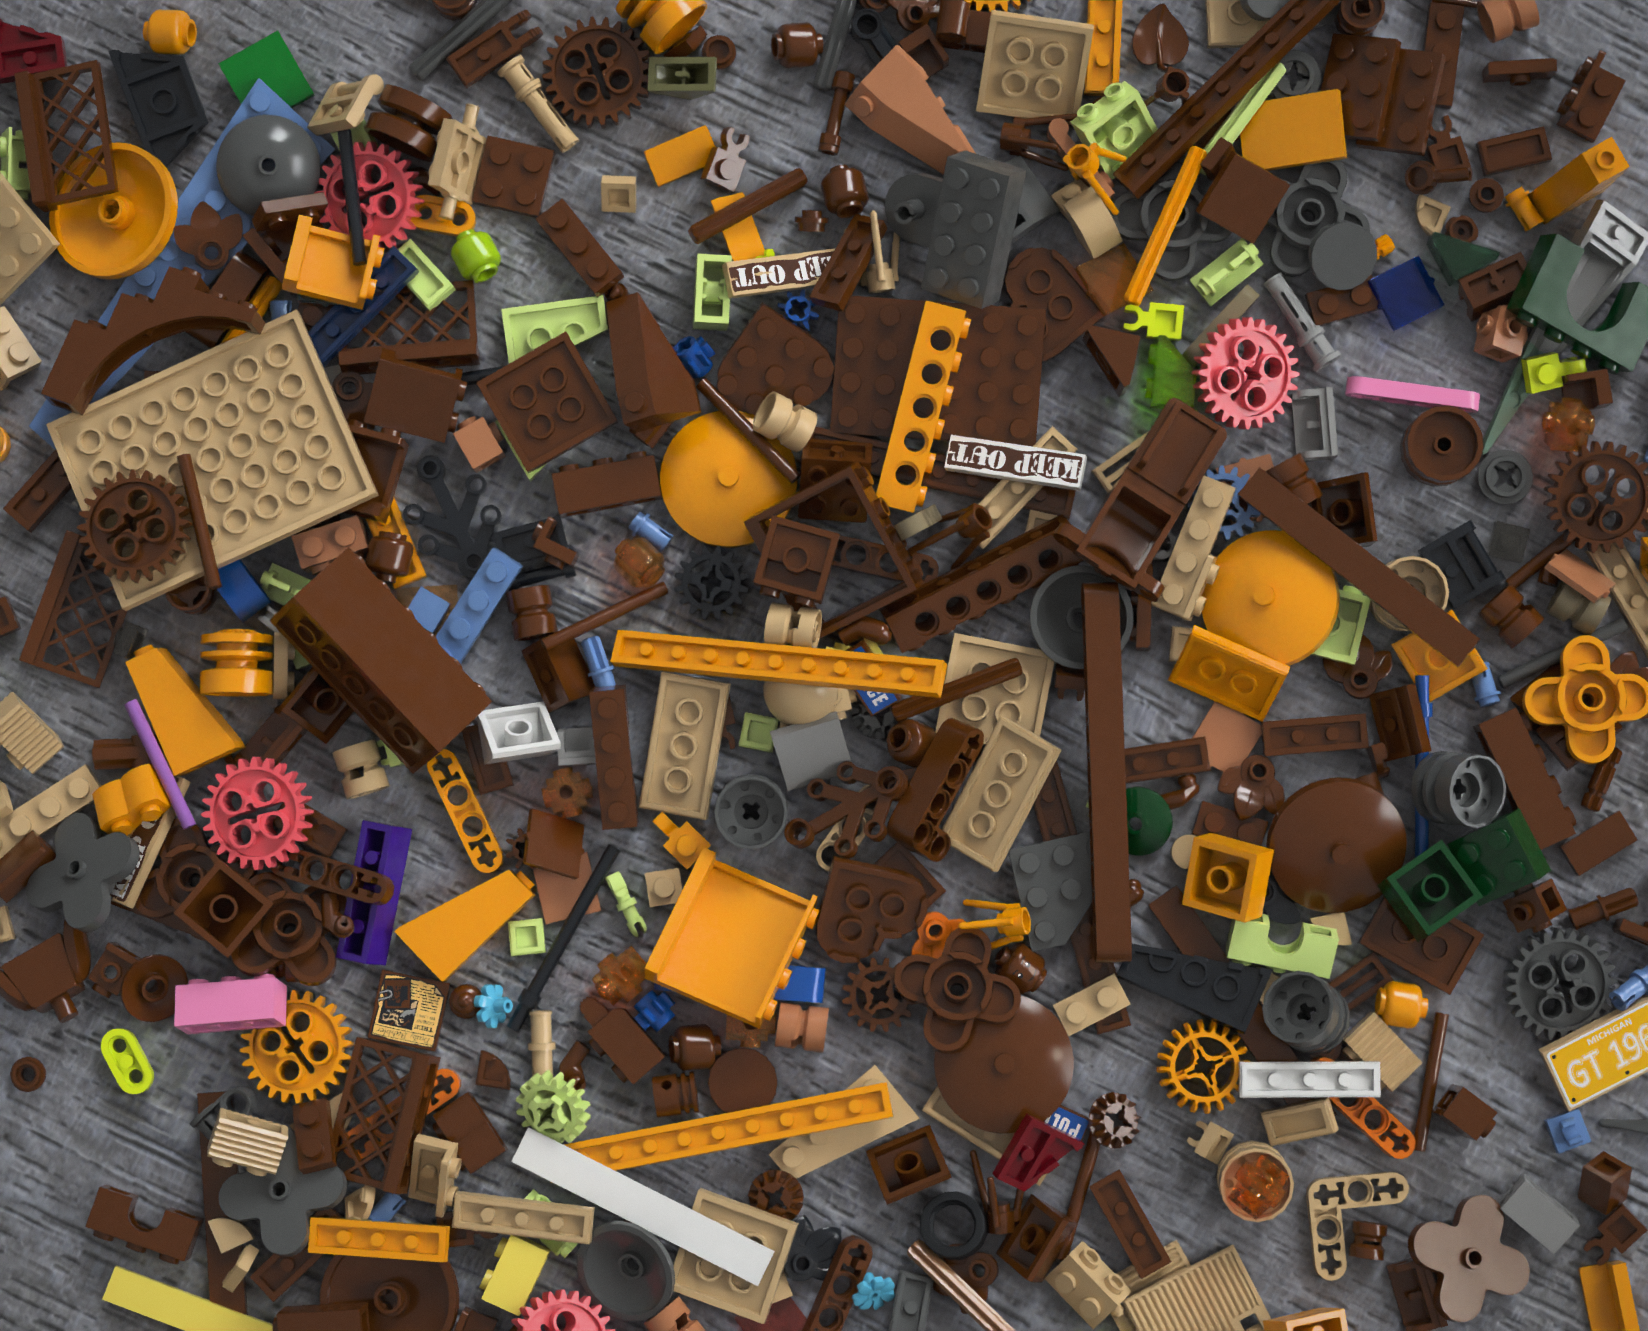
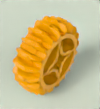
M1197 1019L1195 1031L1192 1030L1188 1022L1182 1024L1186 1033L1183 1036L1176 1029L1171 1031L1172 1036L1177 1040L1174 1044L1165 1039L1162 1041V1045L1169 1048L1170 1051L1168 1055L1162 1052L1157 1053V1058L1167 1060L1166 1066H1157L1156 1072H1167L1168 1077L1161 1079L1159 1084L1162 1087L1169 1084L1173 1086L1166 1093L1168 1098L1171 1099L1178 1093L1181 1095L1176 1104L1180 1108L1186 1104L1187 1100H1190V1112L1195 1113L1199 1103H1202L1203 1112L1209 1114L1211 1102H1214L1217 1110L1222 1111L1224 1110V1105L1221 1101L1223 1097L1231 1104L1236 1102L1235 1097L1230 1092L1232 1089L1239 1092V1085L1236 1084L1239 1078L1238 1062L1250 1061L1245 1059L1239 1060V1055L1245 1054L1248 1049L1246 1046L1235 1049L1234 1045L1239 1042L1241 1037L1235 1034L1227 1039L1226 1036L1230 1028L1223 1026L1219 1033H1217V1022L1213 1020L1210 1021L1208 1030H1204L1203 1020ZM1197 1038H1213L1220 1042L1227 1051L1208 1055L1203 1050V1047L1200 1046ZM1188 1043L1191 1060L1187 1066L1179 1071H1175L1177 1055L1181 1048ZM1199 1056L1205 1061H1216L1211 1063L1212 1068H1208L1210 1070L1207 1074L1208 1078L1202 1072L1192 1071L1195 1069V1064H1198L1196 1061L1199 1059ZM1231 1061L1229 1078L1223 1087L1218 1089L1215 1077L1216 1071L1219 1067ZM1197 1077L1201 1079L1209 1094H1192L1180 1084V1081Z

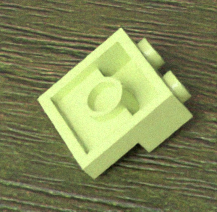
M1123 81L1122 83H1112L1104 90L1105 96L1096 103H1087L1081 106L1077 111V117L1071 121V124L1082 144L1089 147L1092 143H1097L1099 147L1124 155L1128 159L1158 128L1139 91L1126 81ZM1099 155L1100 171L1103 170L1113 180L1115 178L1113 173L1124 162Z
M1344 585L1343 590L1339 589L1340 604L1333 629L1323 644L1311 655L1355 665L1371 599L1364 596L1357 588Z

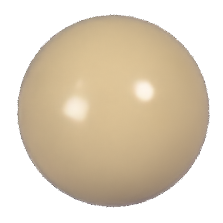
M764 681L763 695L772 715L780 722L789 726L814 722L831 713L836 706L834 703L838 699V688Z

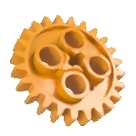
M292 990L290 1000L287 999L286 1026L293 1039L303 1042L300 1050L314 1067L315 1071L312 1074L308 1071L302 1056L291 1052L295 1047L294 1043L281 1027L253 1029L251 1034H241L243 1039L249 1041V1046L240 1048V1052L250 1056L249 1059L242 1063V1066L254 1068L248 1075V1079L255 1080L260 1078L261 1080L257 1085V1089L260 1091L270 1087L269 1098L275 1099L281 1092V1101L284 1103L290 1101L292 1094L297 1104L303 1103L304 1094L307 1095L310 1101L317 1100V1090L324 1095L330 1094L327 1086L329 1082L337 1086L341 1084L335 1076L338 1072L348 1073L342 1062L351 1060L352 1056L345 1053V1048L354 1046V1042L345 1040L344 1036L349 1034L352 1028L340 1026L347 1017L344 1014L333 1015L337 1009L336 1004L331 1003L324 1008L326 997L320 995L313 1003L312 992L306 991L301 1000L299 992ZM307 1014L310 1019V1025L305 1031L298 1032L295 1027V1021L300 1015ZM277 1033L280 1036L281 1044L277 1050L270 1052L267 1049L266 1041L271 1034ZM324 1042L328 1047V1055L324 1060L317 1061L313 1055L314 1049L319 1043ZM296 1062L299 1067V1074L294 1080L288 1081L284 1074L285 1068L289 1063Z

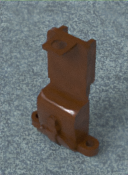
M1171 398L1164 405L1126 467V470L1104 499L1086 531L1082 532L1071 524L1061 522L1053 534L1054 539L1071 550L1072 554L1093 566L1094 571L1103 577H1110L1128 590L1134 591L1150 601L1157 602L1165 587L1145 571L1226 440V430L1181 400Z

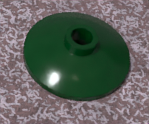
M1144 787L1127 788L1128 854L1134 856L1151 854L1160 849L1168 840L1173 826L1172 812L1165 799L1157 792ZM1131 818H1139L1142 822V827L1134 829L1130 824Z

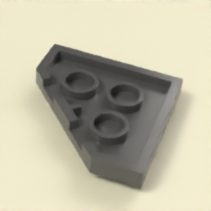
M1090 832L1019 847L1008 852L1021 907H1026L1030 914L1031 930L1027 936L1033 952L1065 945L1092 903Z

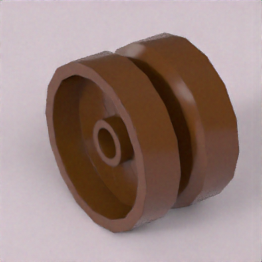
M385 84L383 91L377 99L378 104L385 112H372L364 126V130L372 137L396 150H400L404 154L419 160L433 162L437 140L431 134L438 135L443 119H453L452 115L422 96L394 85Z
M1452 406L1433 407L1421 413L1404 431L1400 443L1401 460L1407 472L1418 482L1432 487L1448 486L1468 475L1479 463L1483 451L1482 432L1476 420L1464 410ZM1443 442L1447 448L1442 451L1438 448L1437 444Z

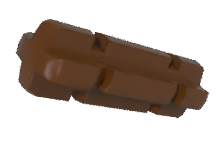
M1614 747L1613 752L1608 758L1596 764L1587 786L1589 792L1584 794L1581 801V806L1593 812L1600 810L1604 801L1602 796L1607 793L1616 771L1614 766L1619 764L1622 756L1620 749Z

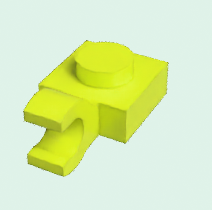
M1556 352L1521 359L1526 393L1530 394L1563 387L1562 376L1587 372L1585 358L1578 359L1575 356L1559 360V355Z

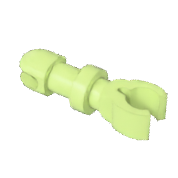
M617 871L605 878L618 902L616 905L618 912H623L631 934L638 937L634 926L635 923L639 924L645 934L647 931L646 924L634 905L637 901L635 897H630L621 873Z

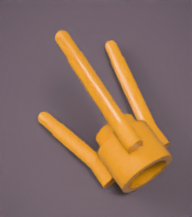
M1092 143L1089 147L1085 144L1073 146L1067 155L1063 157V162L1068 166L1074 180L1077 181L1080 177H1084L1112 214L1118 215V209L1094 175L1099 169V155L1120 162H1125L1127 157L1101 148L1097 143Z
M963 900V905L1003 911L997 914L996 919L961 922L958 925L959 929L997 927L998 932L1006 936L990 942L992 950L1012 942L1023 941V935L1030 933V914L1026 907H1021L1020 903L1005 904L981 900Z

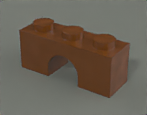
M107 1184L99 1187L85 1226L94 1230L93 1235L107 1241H113L114 1237L127 1241L126 1247L141 1253H146L147 1249L160 1253L159 1259L172 1264H179L180 1260L186 1261L191 1258L204 1218L171 1207L165 1210L162 1221L157 1228L148 1229L141 1226L135 1218L134 1212L138 1195Z

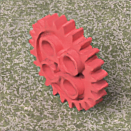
M368 141L366 147H364L362 142H355L353 150L359 201L368 198L369 192H379L391 184V182L394 183V188L370 197L369 203H360L361 212L367 218V224L363 228L364 239L372 240L373 235L380 236L378 247L385 248V243L388 248L393 246L396 248L395 237L399 240H407L404 229L415 230L417 227L410 220L412 217L422 216L414 208L415 204L424 203V199L416 197L415 192L423 189V185L413 184L412 181L419 175V172H408L407 169L412 161L404 159L399 162L401 151L393 150L389 154L388 144H381L377 149L376 142ZM332 154L330 158L334 166L323 165L321 167L327 174L326 178H319L318 182L323 186V191L314 192H324L328 201L325 209L326 215L319 222L330 223L331 226L328 230L349 235L347 213L344 212L346 200L342 192L344 183L341 158L339 155ZM376 165L381 170V178L377 183L371 177V171ZM389 197H393L396 202V209L392 214H389L386 210V201Z
M1242 317L1241 321L1240 319H1229V325L1218 324L1219 334L1216 332L1207 333L1211 343L1199 344L1204 355L1194 357V360L1201 364L1200 369L1192 371L1193 375L1200 376V381L1195 383L1193 388L1202 389L1204 392L1198 397V402H1209L1205 412L1216 413L1215 421H1226V427L1236 428L1238 426L1239 429H1249L1252 426V428H1262L1263 421L1265 423H1273V413H1285L1281 403H1292V399L1287 395L1288 390L1298 389L1296 385L1290 383L1291 378L1300 376L1299 372L1291 370V366L1298 362V358H1289L1288 356L1294 349V346L1283 345L1287 335L1279 333L1275 335L1277 326H1265L1264 319H1255L1253 321L1252 317ZM1240 342L1244 346V352L1241 357L1238 355L1237 350ZM1268 360L1270 363V371L1266 375L1264 371V364ZM1224 371L1228 378L1225 387L1221 383V376ZM1250 390L1254 393V400L1251 405L1248 402Z
M252 757L250 763L247 759H238V768L234 764L226 765L228 776L223 773L215 775L220 783L219 785L207 786L208 790L214 795L212 798L202 799V802L210 806V811L201 813V816L210 818L211 822L203 827V831H213L214 835L209 839L208 843L221 844L217 850L218 855H225L230 852L228 863H236L240 859V868L242 869L249 868L252 864L254 870H263L264 862L268 868H274L277 866L276 858L280 862L289 861L287 851L290 853L300 852L295 843L296 841L306 842L308 840L301 831L313 826L305 821V816L313 814L314 810L307 809L304 806L306 802L312 799V796L301 795V791L307 784H295L294 781L297 778L298 772L291 771L285 774L287 769L286 763H279L275 767L274 758H266L263 763L261 757ZM267 783H270L274 788V795L269 801L265 798L263 792ZM235 793H238L242 798V804L238 810L232 805V798ZM281 802L285 803L283 809L260 814L257 818L244 819L234 824L230 823V819L233 817L256 812L258 808H269ZM277 816L283 821V829L279 834L273 829V821ZM245 826L251 831V839L247 844L241 838V831Z
M565 1289L556 1290L555 1295L551 1291L543 1292L542 1300L539 1297H532L530 1299L532 1308L528 1306L519 1308L524 1318H514L511 1320L518 1328L517 1331H542L540 1328L542 1324L546 1331H561L556 1324L557 1317L561 1313L566 1320L565 1328L562 1331H615V1329H605L604 1325L610 1320V1317L598 1316L602 1308L600 1304L589 1307L591 1302L590 1296H583L579 1299L578 1291H570L567 1295Z

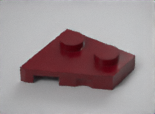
M0 19V84L15 82L14 73L28 71L31 74L67 66L65 44L61 36L48 32L39 33L31 27L20 25V27L4 23Z
M1026 1113L992 1174L997 1179L1025 1192L1036 1184L1042 1175L1048 1174L1059 1166L1058 1160L1073 1149L1078 1152L1082 1149L1084 1143L1079 1138Z

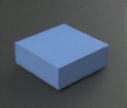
M420 586L408 608L413 612L415 619L423 628L434 634L452 604Z

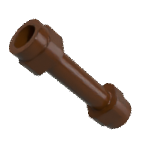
M835 72L832 83L834 96L826 132L821 133L818 151L823 154L837 156L841 144L839 131L845 109L844 104L846 103L847 95L852 94L855 75L850 72Z

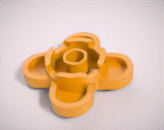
M1582 635L1569 641L1562 649L1560 655L1561 676L1541 678L1530 684L1523 694L1522 704L1524 712L1533 722L1545 726H1564L1566 746L1574 759L1584 764H1596L1608 758L1614 750L1616 722L1636 721L1648 713V682L1635 674H1614L1610 670V657L1605 644L1596 637ZM1582 695H1588L1591 698L1592 703L1590 707L1583 703Z

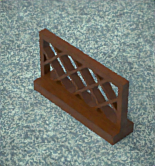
M93 60L31 74L28 71L14 73L32 203L43 212L58 210L57 205L119 192L100 62ZM92 71L93 82L85 93L73 86L80 74ZM57 79L63 85L53 100L44 95L43 82ZM70 89L82 96L71 113L59 105ZM88 101L97 106L98 113L90 125L78 118ZM56 108L68 116L57 133L49 128L48 119ZM74 121L86 128V131L76 145L64 138V135ZM93 133L102 140V147L95 157L82 150ZM60 141L73 148L62 164L53 159V151ZM79 153L91 160L81 177L68 170ZM103 158L105 161V165L101 163ZM97 166L106 171L108 184L93 187L87 181ZM65 173L77 180L69 193L58 195L57 184Z
M474 281L451 282L456 291H467L468 301L458 311L443 300L437 307H434L431 311L427 310L424 314L411 304L417 297L405 286L395 296L402 304L389 317L382 310L378 313V315L386 320L374 334L365 327L361 330L369 337L362 347L348 348L347 344L338 352L341 371H353L359 375L376 373L382 348L396 351L394 357L396 359L434 369L480 365ZM441 305L454 315L443 328H440L429 319ZM406 308H409L419 317V320L408 331L395 322ZM467 311L469 320L463 316ZM458 320H461L469 327L470 339L455 340L447 332ZM426 322L438 333L430 342L421 343L413 335ZM391 325L404 335L396 345H386L379 339Z
M66 530L19 660L100 688L128 611L123 610L121 607V609L107 615L99 596L114 590V588L111 586L98 593L96 592L88 574L98 569L94 567L86 571L80 559L84 546L78 540L84 536ZM79 564L83 573L74 576L77 565ZM85 577L93 595L74 603L68 591L70 584L75 580ZM67 596L71 605L62 609ZM96 599L104 617L85 625L76 607ZM73 609L81 627L62 636L57 625L58 617L60 614ZM118 615L115 626L113 628L110 618ZM106 620L112 632L110 640L95 647L87 629ZM55 628L59 638L50 641ZM84 631L92 649L73 658L64 639ZM61 641L70 660L57 666L44 662L43 658L47 647ZM107 647L103 659H101L98 651ZM94 653L100 665L96 678L92 679L81 675L75 661ZM68 664H72L75 672L64 669L62 667Z
M356 1037L333 1129L336 1158L339 1152L348 1148L356 1163L353 1167L343 1171L347 1180L379 1188L392 1194H407L410 1183L414 1140L423 1131L441 1057ZM364 1046L375 1049L382 1061L368 1071L361 1061ZM384 1051L393 1053V1055L387 1058ZM400 1056L412 1058L409 1073L399 1079L390 1063ZM385 1067L393 1084L379 1092L370 1075ZM365 1080L373 1096L358 1105L353 1096L354 1086ZM407 1081L406 1087L404 1089L402 1084ZM397 1088L402 1097L401 1107L390 1113L382 1097ZM376 1101L385 1117L370 1126L362 1109ZM350 1104H351V1106H352L353 1109L350 1110V1111H348V1110H349V1106H350ZM356 1114L365 1130L350 1139L344 1126L346 1119ZM396 1116H398L397 1123L394 1120ZM388 1122L394 1135L392 1142L382 1148L373 1131ZM368 1135L376 1152L361 1160L353 1144ZM341 1138H342L343 1141H344V1143H343L342 1145H340ZM388 1150H390V1151H389V1155H388V1157H387V1155L385 1154V1152H387ZM377 1157L381 1158L385 1166L382 1181L371 1178L365 1167L366 1164ZM359 1169L362 1175L354 1174L353 1172Z

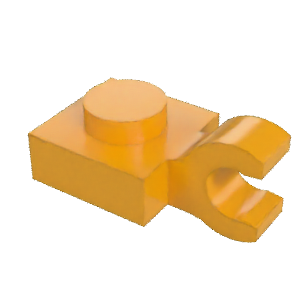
M663 812L652 821L669 837L663 847L687 870L698 859L703 847L708 849L711 846L687 821L679 828Z

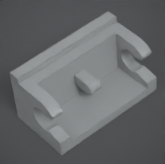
M1333 387L1298 390L1297 393H1291L1295 455L1301 453L1305 462L1334 460L1338 456Z
M592 727L558 729L557 735L561 742V749L558 750V766L596 765Z
M1524 1173L1501 1200L1503 1203L1500 1210L1553 1254L1561 1248L1580 1226L1578 1218Z

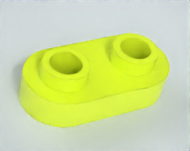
M124 1028L108 1031L102 1038L101 1052L118 1085L129 1094H139L147 1091L154 1081V1071L136 1036ZM118 1039H122L126 1043V1049L123 1052H119L115 1048V1043ZM134 1070H139L142 1073V1080L139 1083L134 1082L131 1078Z

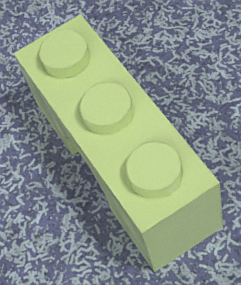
M1262 914V917L1245 923L1232 919L1225 946L1227 958H1231L1232 962L1240 963L1244 966H1251L1252 963L1265 965L1267 969H1273L1272 972L1285 973L1286 970L1310 972L1319 978L1330 979L1339 942L1337 929L1302 922L1298 938L1290 944L1280 945L1274 943L1268 937L1270 929L1269 915Z

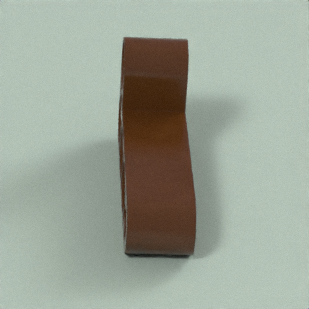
M941 0L935 39H938L943 48L985 53L991 12L970 10V3L963 0Z
M948 718L940 726L909 782L907 790L902 795L888 821V835L907 850L934 862L941 861L947 855L951 844L950 836L940 829L939 825L983 746L984 734L980 729L954 718Z

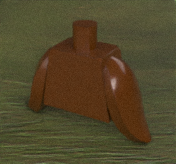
M64 920L63 935L58 933L0 967V995L14 1008L22 1011L36 1010L43 1014L53 1009L60 1023L67 1022L76 1017L79 1013L71 998L85 990L84 981L88 978L91 969L92 956L87 933L71 927Z

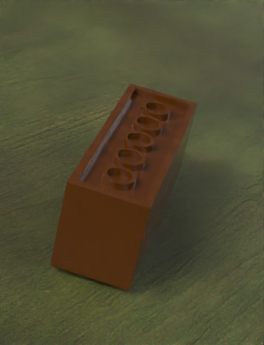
M349 547L293 596L269 620L412 774L442 751L492 702L486 695L484 688L474 682L464 672L459 661L451 657L439 645L437 638L423 628L415 619L413 612L395 598L388 585L384 581L379 580L368 569L364 559L354 554Z

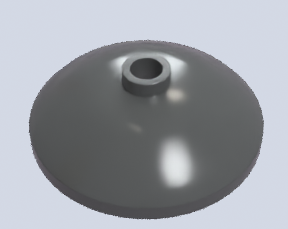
M258 115L240 122L225 136L217 155V176L219 184L230 202L241 211L254 216L260 203L263 201L314 194L320 178V157L312 138L297 123L281 116ZM265 159H272L275 162L276 166L273 171L267 172L262 168V162Z
M1071 566L1055 572L1040 585L1031 602L1029 620L1035 642L1048 658L1067 668L1084 669L1082 625H1075L1072 621L1075 613L1082 615V583L1116 582L1110 577L1105 578L1095 572L1092 566ZM1118 583L1122 651L1132 632L1133 608L1128 593Z
M624 1221L607 1222L592 1231V1242L589 1245L581 1244L579 1248L577 1271L582 1287L586 1294L591 1297V1301L595 1305L600 1304L602 1306L601 1310L610 1316L624 1321H643L657 1315L670 1301L675 1287V1271L672 1260L663 1244L645 1228Z

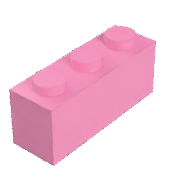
M268 973L254 977V979L245 980L236 976L222 977L221 982L210 983L205 979L189 980L187 985H176L174 1026L186 1034L286 1026L287 985L275 978V975Z

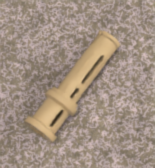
M516 56L502 66L497 74L500 78H505L516 92L515 98L517 101L525 102L528 108H530L561 153L568 151L579 142L578 137L571 131L565 120L541 90L543 88L541 80L533 77L524 65L525 59L523 56Z

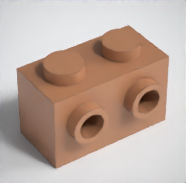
M358 515L291 536L301 569L306 573L312 572V575H318L348 547L354 554L365 559L369 544L363 520Z

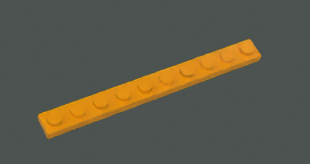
M617 630L610 660L615 667L941 698L947 670V663L940 659Z
M885 1082L564 1145L615 1171L890 1119L894 1118L888 1083Z

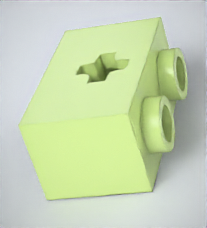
M697 254L692 329L727 331L730 299L722 265L732 261L731 255Z

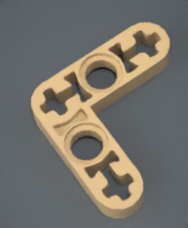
M1390 1171L1318 1178L1308 1185L1306 1200L1313 1266L1320 1277L1325 1280L1334 1281L1341 1278L1346 1271L1347 1260L1341 1209L1390 1205L1402 1202L1409 1192V1185L1404 1176ZM1390 1178H1393L1395 1183L1401 1184V1190L1395 1191V1197H1391L1388 1192L1381 1191L1376 1192L1379 1199L1373 1200L1374 1188L1371 1179H1377V1186L1388 1185ZM1355 1181L1363 1182L1367 1188L1365 1198L1360 1201H1353L1348 1195V1187ZM1342 1182L1341 1195L1344 1203H1338V1196L1327 1197L1325 1204H1321L1320 1199L1314 1198V1192H1318L1320 1189L1319 1185L1324 1184L1325 1189L1333 1191L1338 1190L1336 1183ZM1325 1219L1332 1220L1336 1226L1334 1236L1329 1239H1322L1317 1234L1319 1222ZM1338 1243V1249L1331 1248V1256L1334 1260L1339 1261V1266L1334 1267L1333 1273L1329 1274L1327 1269L1321 1268V1262L1327 1260L1326 1250L1321 1249L1318 1251V1245L1330 1246Z

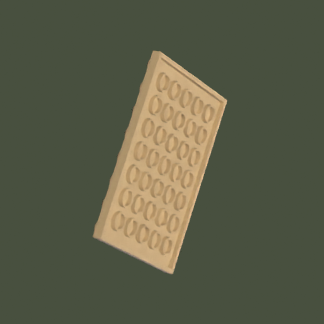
M297 309L265 323L260 335L251 332L241 334L89 404L83 416L71 412L46 424L81 511H89L90 506L84 501L85 498L96 499L97 496L92 489L93 487L103 491L106 488L104 478H108L111 482L115 483L117 482L116 475L119 471L129 479L131 469L139 473L140 479L145 470L153 474V480L158 475H161L166 479L165 485L171 482L177 487L174 494L181 493L185 497L184 502L180 506L188 507L177 456L191 454L218 569L379 496L302 316ZM146 495L136 500L135 510L146 506L148 500ZM157 509L154 515L161 513V509ZM190 513L183 517V519L189 520L192 523ZM112 514L106 519L105 528H111L117 523V514ZM137 520L132 523V532H135L138 529L136 526V523L138 522ZM164 524L154 527L152 538H159L163 535L165 531ZM193 526L183 529V532L191 540L181 541L179 544L186 553H174L173 557L177 565L174 566L166 562L164 564L165 575L155 569L153 570L152 581H149L141 574L139 583L133 582L130 575H128L125 582L119 581L116 573L110 578L123 610L128 611L205 575ZM116 537L109 539V544H112ZM128 543L122 550V556H130L135 550V544Z

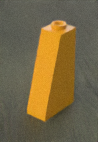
M1610 137L1581 153L1528 194L1541 217H1543V224L1546 225L1603 193L1630 166L1613 137Z
M148 645L134 651L135 657L125 662L174 776L187 775L245 748L242 739L205 695L200 694V688L167 648H154L153 645Z
M507 870L398 927L394 932L442 982H446L535 896L531 890L535 884L521 870L517 874L512 870Z

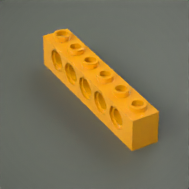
M927 300L925 302L876 492L878 498L882 497L888 507L914 513L916 506L923 507L928 488L921 486L925 472L932 473L936 454L931 453L930 449L933 439L940 440L945 423V420L939 419L942 405L949 407L954 388L947 385L950 372H958L962 353L956 351L959 338H967L971 319L965 318L966 310ZM937 330H945L951 337V343L945 350H936L931 345V335ZM928 364H936L942 370V378L935 384H929L922 378V370ZM925 397L932 401L934 409L928 417H919L914 413L913 404L917 399ZM917 431L924 436L925 444L920 450L912 451L906 447L904 439L909 432ZM902 465H910L916 471V478L910 484H902L896 478V471Z

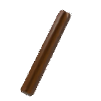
M796 168L693 224L688 229V233L695 244H700L804 187L808 179L802 169Z
M1012 658L943 685L941 698L911 696L891 705L893 717L899 722L1021 676L1023 673L1021 664L1017 658Z

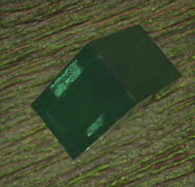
M1437 232L1431 234L1426 244L1449 287L1456 284L1458 279L1492 265L1498 259L1500 253Z

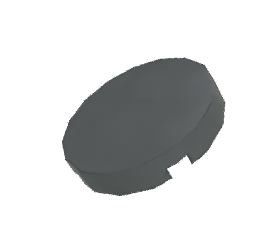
M1344 220L1331 225L1328 224L1322 227L1312 239L1308 250L1310 269L1314 277L1327 287L1336 290L1352 289L1364 283L1373 272L1377 261V246L1372 235L1357 223Z

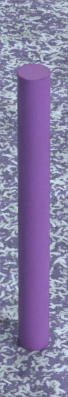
M137 699L124 704L127 713L183 830L196 825Z

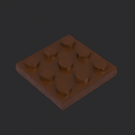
M567 332L560 334L477 382L479 389L528 473L618 423L617 418Z

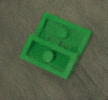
M279 31L270 34L218 63L241 104L258 78L291 108L315 96Z

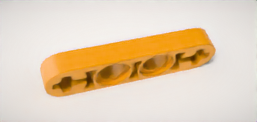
M443 749L427 762L428 772L474 867L483 873L496 872L503 864V851L459 759L450 750ZM440 755L445 759L451 758L452 763L448 765L451 776L454 777L459 773L461 777L459 780L450 781L444 787L440 783L442 780H447L442 770L435 771L434 766L438 764L437 757ZM457 785L463 786L468 794L466 802L459 806L453 805L448 798L450 789ZM472 816L479 818L483 825L481 833L474 837L466 835L463 829L465 820ZM489 835L491 841L484 842L489 852L495 851L497 857L493 859L494 865L489 867L486 863L480 864L478 859L483 856L479 846L472 850L470 843L481 841Z

